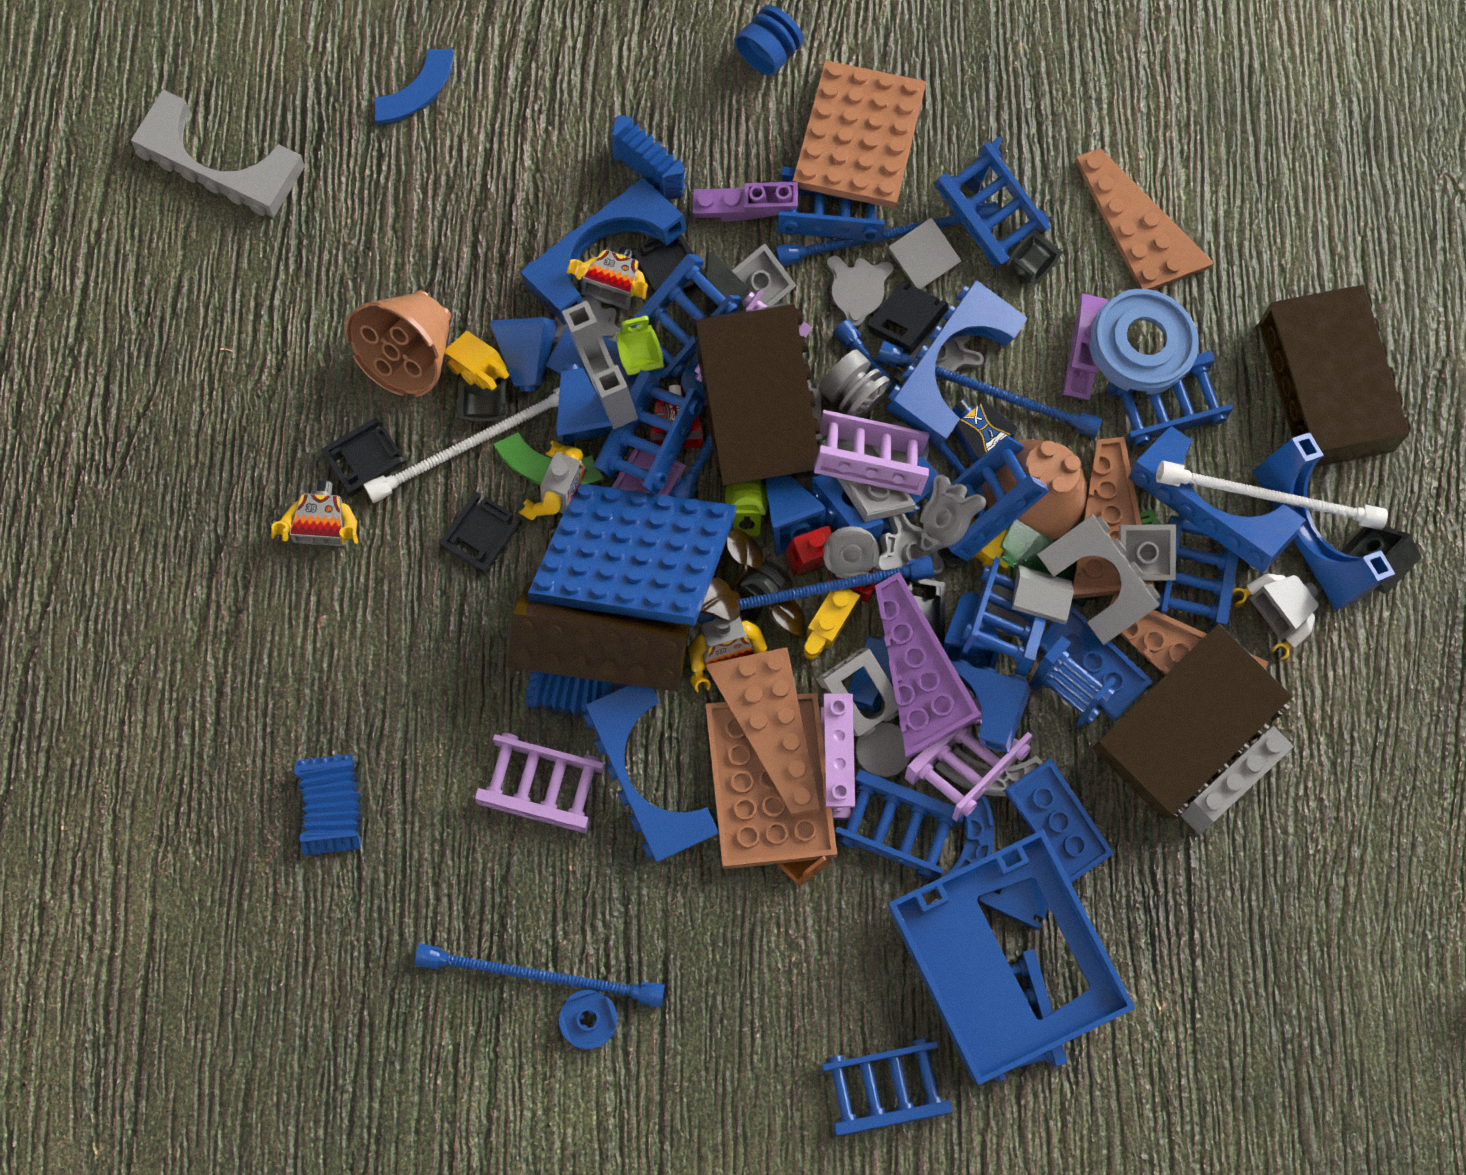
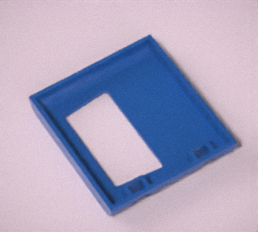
M1044 830L888 903L892 919L970 1077L977 1086L1135 1009ZM1014 852L1018 863L1007 867L1002 857ZM1031 878L1036 881L1089 985L1087 992L1042 1020L1036 1019L977 902V897ZM935 889L939 900L926 905L922 895Z

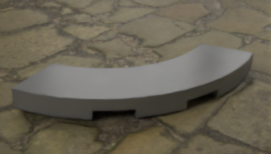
M958 747L952 751L954 755L982 778L993 768L972 759ZM1035 755L1023 763L1010 766L984 794L1007 796L1003 791L1006 787L1043 762ZM945 761L937 763L936 768L951 781L969 790L975 787Z

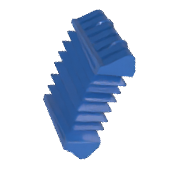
M624 115L616 116L615 124L611 127L613 158L617 162L624 160L625 167L629 165L630 170L635 168V175L641 173L642 178H647V182L653 184L655 189H659L658 192L666 199L682 197L685 189V173L681 160L674 161V154L667 155V147L661 148L660 141L654 143L653 135L647 136L645 129L640 131L639 123L633 126V119Z
M531 671L528 688L526 689L527 698L525 706L538 709L543 704L545 711L552 707L555 715L561 710L565 717L571 711L576 719L581 712H586L584 708L586 704L624 688L625 684Z
M336 754V756L311 757L310 759L296 760L294 767L295 775L301 780L298 784L301 789L299 792L304 797L302 802L306 805L302 809L306 814L302 817L306 823L301 825L305 832L299 835L303 855H320L321 853L361 849V837L357 831L362 828L357 822L363 818L358 813L362 809V806L358 803L362 797L360 793L356 792L360 787L358 783L354 782L358 778L353 773L355 771L353 754Z

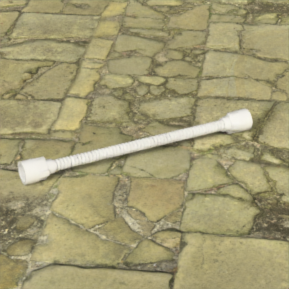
M560 387L554 389V393L549 395L544 401L542 400L538 404L536 403L529 407V409L526 408L523 412L521 411L520 414L517 413L514 417L511 416L495 424V426L487 428L486 431H481L480 434L477 433L467 438V440L459 442L458 445H453L452 448L449 447L439 452V454L431 456L430 459L427 458L424 462L421 461L417 465L409 467L408 470L405 469L402 473L399 472L395 476L390 475L386 478L381 476L363 484L371 501L374 504L393 493L392 489L396 488L399 483L407 481L408 478L411 479L414 475L417 476L421 472L429 470L430 467L433 468L436 464L439 465V463H443L449 460V458L455 457V455L457 456L458 453L461 454L464 450L467 451L477 446V444L485 442L486 439L489 440L492 436L495 437L498 433L501 434L505 430L513 428L514 425L517 426L520 422L523 423L526 419L529 420V417H535L551 407H557L559 405Z
M1161 461L1156 473V481L1159 483L1177 487L1181 483H1190L1227 492L1240 493L1241 495L1353 518V520L1359 521L1360 526L1382 530L1387 522L1388 513L1385 508L1366 504L1363 505V508H1353L1280 491L1258 488L1257 486L1191 473L1189 470H1184V465Z

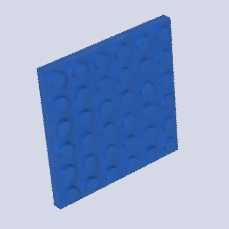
M582 484L563 513L528 591L529 601L695 626L734 522L736 505L658 494L656 496L651 493Z

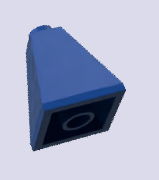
M544 317L492 320L491 327L514 386L520 387V392L536 391V386H541L546 369L545 365L548 362L558 327L557 321Z
M579 364L563 367L559 392L557 442L564 444L609 435L612 424L584 369L579 368Z
M789 474L766 479L774 552L776 556L784 554L793 538L825 527L826 509L820 501Z
M965 593L961 596L943 643V649L951 661L961 659L971 663L972 667L975 668L989 667L994 669L1000 651L976 641L973 642L967 653L962 651L965 640L961 636L966 624L971 623L979 598L977 593ZM981 622L979 631L999 639L995 627Z

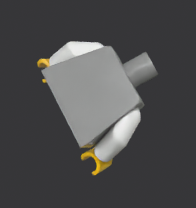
M1265 574L1247 584L1246 589L1235 588L1233 590L1232 597L1235 595L1243 597L1241 601L1235 603V607H1242L1245 605L1247 597L1253 595L1249 599L1279 639L1281 641L1283 639L1287 640L1283 644L1275 645L1270 651V654L1277 648H1281L1284 651V656L1278 661L1286 659L1289 656V649L1292 646L1296 648L1312 632L1315 621L1313 612L1318 608V602L1314 598L1317 596L1318 591L1313 583L1303 584L1295 575L1286 578L1283 575Z

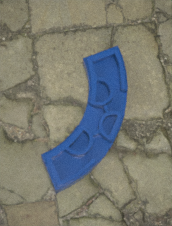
M427 49L424 67L409 86L388 96L375 97L376 125L390 124L407 119L409 115L420 109L424 110L438 97V93L450 77L454 60L453 49Z
M985 794L976 801L977 806L968 816L964 815L965 842L963 850L955 866L944 876L992 854L994 846V820Z

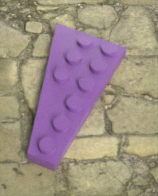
M898 572L875 585L884 628V638L900 717V727L904 739L905 755L909 759L978 720L982 715L904 578Z

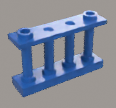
M987 142L978 150L982 155L980 159L955 177H950L946 172L933 184L996 269L1009 259L1007 255L1008 249L1030 234L1034 229L1042 235L1051 226L1048 224L1049 219L1042 210L1037 209L1004 164L1002 154L994 145L991 146ZM989 165L998 178L973 197L965 198L960 191L961 185ZM1005 186L1014 199L988 219L981 220L976 213V207ZM1021 208L1029 221L1003 241H997L991 233L992 228Z
M783 167L781 182H793L796 168ZM798 188V198L799 194L815 196L813 214L797 213L798 208L788 212L779 211L777 233L876 242L883 241L885 220H876L877 205L867 203L866 219L850 217L851 199ZM825 197L841 198L840 216L824 215Z
M687 254L634 317L648 316V325L659 321L684 346L678 355L673 358L660 344L663 363L667 366L660 374L663 379L680 377L687 368L685 365L697 352L694 336L690 338L666 314L668 305L676 301L693 319L707 317L684 294L683 288L689 281L695 282L719 306L711 316L736 312L738 310L737 304L742 300L739 295H728L725 298L701 274L700 268L705 262L698 255ZM634 324L630 327L631 329L636 328V326L639 324Z
M1212 351L1197 354L1193 366L1186 375L1197 377L1209 408L1207 411L1194 414L1184 384L1180 380L1173 385V389L1184 417L1169 421L1159 393L1148 394L1158 424L1144 428L1132 397V393L1135 390L1129 389V391L1115 386L1110 381L1106 386L1108 396H1118L1122 399L1133 429L1125 440L1126 446L1132 444L1136 446L1145 445L1151 439L1160 437L1170 426L1178 431H1183L1208 423L1218 425L1227 420L1233 410L1232 404L1219 406L1207 374L1215 361Z
M641 370L630 391L638 419L614 430L613 428L611 429L593 467L604 476L612 479L617 471L644 480L642 486L651 494L657 496L667 482L669 471L696 416L701 413L705 399L693 388L689 389L686 397L658 388L660 382L651 373ZM657 398L680 407L674 421L647 412L652 399ZM644 422L668 431L662 446L635 436L640 423ZM630 446L656 456L650 470L623 460Z
M1007 435L951 483V485L962 484L966 486L967 493L965 498L975 495V491L987 482L997 500V503L988 511H985L983 508L976 513V521L968 527L964 536L957 543L949 546L953 554L966 561H969L1049 492L1044 482L1030 474L1026 476L1015 457L1024 447L1021 443ZM1006 464L1018 483L1007 494L995 475Z
M1180 514L1171 515L1168 524L1176 525V558L1180 557L1217 565V568L1220 569L1219 578L1211 580L1176 572V580H1163L1161 592H1158L1160 598L1157 601L1160 604L1157 607V611L1165 615L1167 608L1202 615L1208 617V620H1212L1210 630L1218 624L1225 628L1228 622L1239 556L1228 550L1225 546L1224 552H1220L1219 555L1179 546L1181 531L1209 538L1212 537L1191 522L1183 521V517ZM1172 582L1212 591V594L1216 595L1215 604L1208 606L1171 598Z
M995 557L991 566L985 565L979 580L983 581V585L971 623L966 624L961 636L965 640L962 651L967 653L974 641L1014 657L1013 660L1017 662L1014 673L1025 678L1035 661L1046 619L1012 609V600L991 592L993 583L1013 592L1015 587V580L997 573L1001 559ZM987 602L1024 617L1025 621L1028 622V626L1022 627L985 611ZM984 622L1017 636L1023 644L1017 647L979 631L980 624Z
M1061 636L1044 656L1028 685L1036 692L1041 686L1049 687L1082 714L1076 723L1080 728L1085 721L1091 724L1101 712L1097 707L1101 702L1105 704L1113 695L1115 690L1111 687L1117 679L1112 676L1105 685L1099 682L1069 657L1070 654L1067 652V649L1071 642L1064 636Z
M859 769L855 779V786L858 787L860 793L846 829L837 826L835 830L837 842L848 848H854L855 845L918 870L917 874L930 880H933L934 877L940 878L944 868L937 866L936 863L950 827L952 828L954 825L959 827L964 814L955 821L952 818L955 806ZM877 794L885 798L886 804L871 840L856 834L870 796ZM902 804L911 808L912 816L900 848L896 850L883 845V841L896 807H900ZM928 814L938 818L937 822L939 825L924 861L909 854L922 819L927 817Z
M1032 949L1022 952L1017 964L1010 967L1015 976L1026 977L1028 988L1025 989L1024 995L1029 1005H1034L1037 1015L1036 1019L1042 1020L1052 1014L1053 1011L1035 950ZM1060 1045L1015 1068L1041 1061L1050 1062L1052 1068H1056L1068 1062L1063 1045ZM1004 1073L995 1077L996 1083L1006 1080Z
M929 1038L912 1041L911 1047L844 1060L843 1055L827 1058V1064H822L821 1072L832 1071L841 1117H838L839 1123L833 1125L835 1137L952 1113L950 1100L942 1101V1097H938L928 1052L938 1048L937 1041L929 1043ZM914 1054L918 1056L927 1097L924 1100L925 1105L914 1107L913 1102L909 1101L900 1057ZM889 1060L898 1105H896L897 1111L885 1113L884 1108H881L872 1063ZM860 1065L870 1111H867L868 1117L856 1119V1114H852L843 1069Z

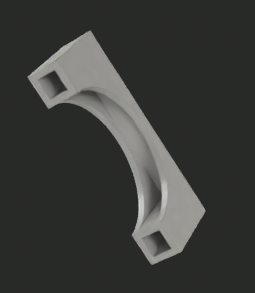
M162 90L131 139L135 153L146 161L151 159L157 162L166 171L172 172L174 170L180 173L189 182L195 183L197 181L203 184L212 193L218 194L220 192L226 195L235 204L241 205L243 203L249 206L258 215L264 216L266 214L274 218L305 167L301 155L277 144L275 149L265 159L249 168L238 171H217L207 168L192 159L184 149V128L191 113L186 100Z

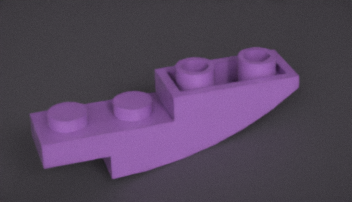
M798 182L745 183V188L694 189L693 193L694 218L720 217L722 222L743 221L778 215L779 211L788 212L798 208Z
M1081 294L1070 344L1072 348L1061 396L1086 402L1090 400L1095 374L1098 373L1099 369L1094 363L1089 349L1091 325L1098 311L1108 302V299Z

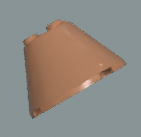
M418 290L413 294L364 303L355 308L347 318L345 325L346 342H351L356 353L353 358L358 366L379 386L401 396H404L406 393L415 394L416 397L428 393L439 380L450 328L449 320L451 319V313L422 290Z
M1019 440L1018 442L1023 445L1024 449L1015 456L1026 476L1030 474L1044 482L1049 492L1005 530L1016 538L1027 542L1042 543L1043 541L1058 540L1076 527L1085 514L1088 486L1080 467L1081 462L1071 450L1053 441ZM1007 464L995 473L1006 494L1018 484ZM985 482L983 484V492L988 511L997 503V500L989 485Z

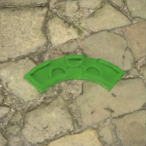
M519 433L494 443V447L500 457L513 471L528 478L531 482L541 485L552 458L543 456L525 443ZM592 456L582 458L581 461L587 468L581 485H595L603 482L601 473L593 467L595 462Z

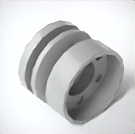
M855 349L845 355L828 372L819 385L818 390L832 403L844 397L838 409L842 413L847 412V415L861 418L879 403L889 388L891 381L886 376L880 377L881 372L878 369H874L866 374L871 362L858 349Z

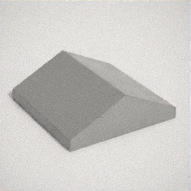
M765 243L731 270L749 288V292L755 293L759 289L764 292L759 301L766 306H773L796 286Z
M1175 524L1119 526L1118 539L1127 550L1124 556L1129 563L1135 561L1144 574L1140 577L1142 580H1176Z
M1019 565L1016 572L1012 609L1066 624L1074 594L1072 581L1057 576L1053 577L1050 574Z

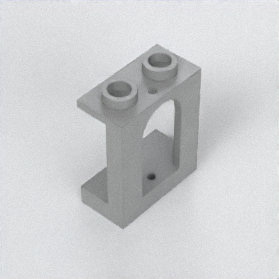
M860 648L817 677L816 680L821 688H826L830 694H848L841 681L861 667H864L884 701V708L868 719L860 713L853 702L854 736L859 737L861 735V737H866L876 730L875 725L882 720L887 722L895 718L899 712L897 711L898 706L892 684L869 648Z

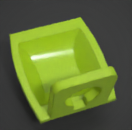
M648 316L623 321L620 332L616 333L619 357L628 376L639 374L641 370L648 372L664 368L661 347L652 326L648 325ZM634 324H639L636 326V328L631 329L630 327Z
M752 480L727 485L725 503L736 505L733 528H738L750 536H759L761 515H766L768 506L765 483L760 480ZM744 516H750V520L755 523L753 528L746 530L739 526V523L744 520Z

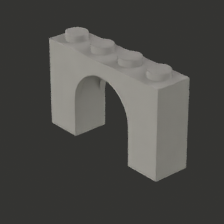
M588 301L562 311L574 346L607 413L613 430L637 420L638 416L627 384L618 365L614 366Z
M1092 514L1037 555L1053 577L1085 556H1101L1116 566L1121 576V591L1118 598L1087 621L1104 645L1157 608L1160 604L1157 601L1160 595L1151 583L1146 586L1140 578L1144 574L1136 562L1129 563L1124 554L1127 550L1118 538L1113 541L1107 533L1110 527L1103 517L1099 516L1096 518Z
M1273 726L1206 788L1180 816L1200 835L1294 746Z

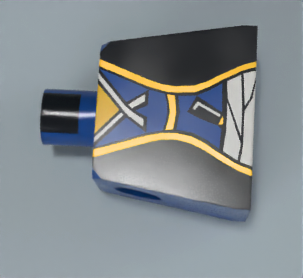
M963 399L952 409L960 418L954 428V435L973 464L1006 435L1014 439L1018 431V427L987 402H982L975 409H972Z

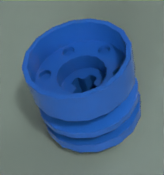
M765 5L752 18V23H748L735 36L734 43L742 58L751 67L764 75L773 76L786 63L787 57H791L802 46L804 37L801 29L787 13L773 5Z

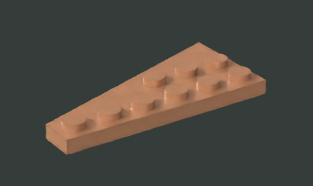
M1101 148L1076 158L1075 162L1138 289L1156 290L1213 268L1215 263Z
M1124 437L1097 440L1084 520L1092 514L1096 518L1102 516L1110 527L1107 533L1113 541L1119 536L1120 525H1142L1134 483L1128 478L1131 468ZM1092 555L1078 559L1073 581L1074 594L1072 599L1120 594L1121 581L1119 580V571L1116 566L1101 556ZM1143 580L1146 586L1151 583L1154 587L1153 580Z
M1119 594L1113 595L1109 605L1118 598ZM1152 610L1120 633L1127 642L1164 675L1207 635L1156 610ZM1252 655L1266 669L1269 662Z
M788 648L706 664L708 672L791 815L798 816L821 811Z

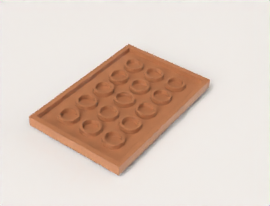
M825 60L793 182H798L799 189L896 209L926 81Z
M817 692L797 694L821 811L798 816L791 815L727 702L706 704L723 869L818 860L823 856L826 858H837L832 808L826 807L825 751Z

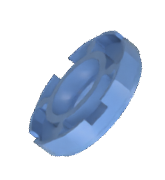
M1149 289L1123 291L1100 308L1091 325L1089 349L1094 363L1112 384L1126 391L1134 389L1146 391V394H1157L1166 391L1187 375L1198 354V333L1193 320L1176 300L1158 291ZM1137 320H1144L1153 323L1162 330L1166 337V343L1161 352L1154 355H1144L1133 349L1127 340V330L1131 323Z

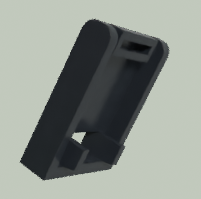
M682 234L668 245H665L655 237L639 244L643 254L642 257L636 248L631 249L632 257L639 262L638 268L643 273L653 293L658 290L687 254H694ZM701 267V274L707 279V275ZM689 281L683 288L684 293L698 287V285L693 281Z
M903 281L867 323L868 331L889 343L904 348L903 350L912 354L946 313L948 303L943 300L940 301L939 298L913 285L910 286L909 283ZM888 322L906 330V333L900 336L890 331Z
M378 418L371 419L321 449L323 456L350 497L365 489L363 484L381 476L385 477L406 463L402 456L398 457L400 451L385 428L382 426L376 429L381 425ZM342 457L345 458L353 471L346 478L335 462Z
M475 492L442 537L439 545L447 552L486 575L520 527L522 520L516 517L509 526L508 524L513 517V513L487 497L477 506L481 494ZM460 541L480 552L476 559L457 548Z
M910 578L904 579L910 591H912V587L926 589V598L914 596L943 647L945 640V582L928 579L912 581Z

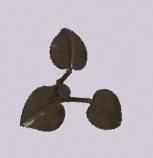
M733 528L729 532L725 548L729 557L736 564L742 565V570L730 586L722 579L712 578L700 612L713 615L727 622H733L742 612L770 606L772 607L770 611L771 618L777 626L795 637L804 638L806 634L804 615L794 599L785 600V602L778 601V603L775 602L770 605L764 604V606L761 605L760 607L757 605L754 608L750 607V609L743 608V610H740L737 600H742V598L736 591L732 590L747 573L748 567L754 571L760 569L762 554L759 546L750 535L738 528Z

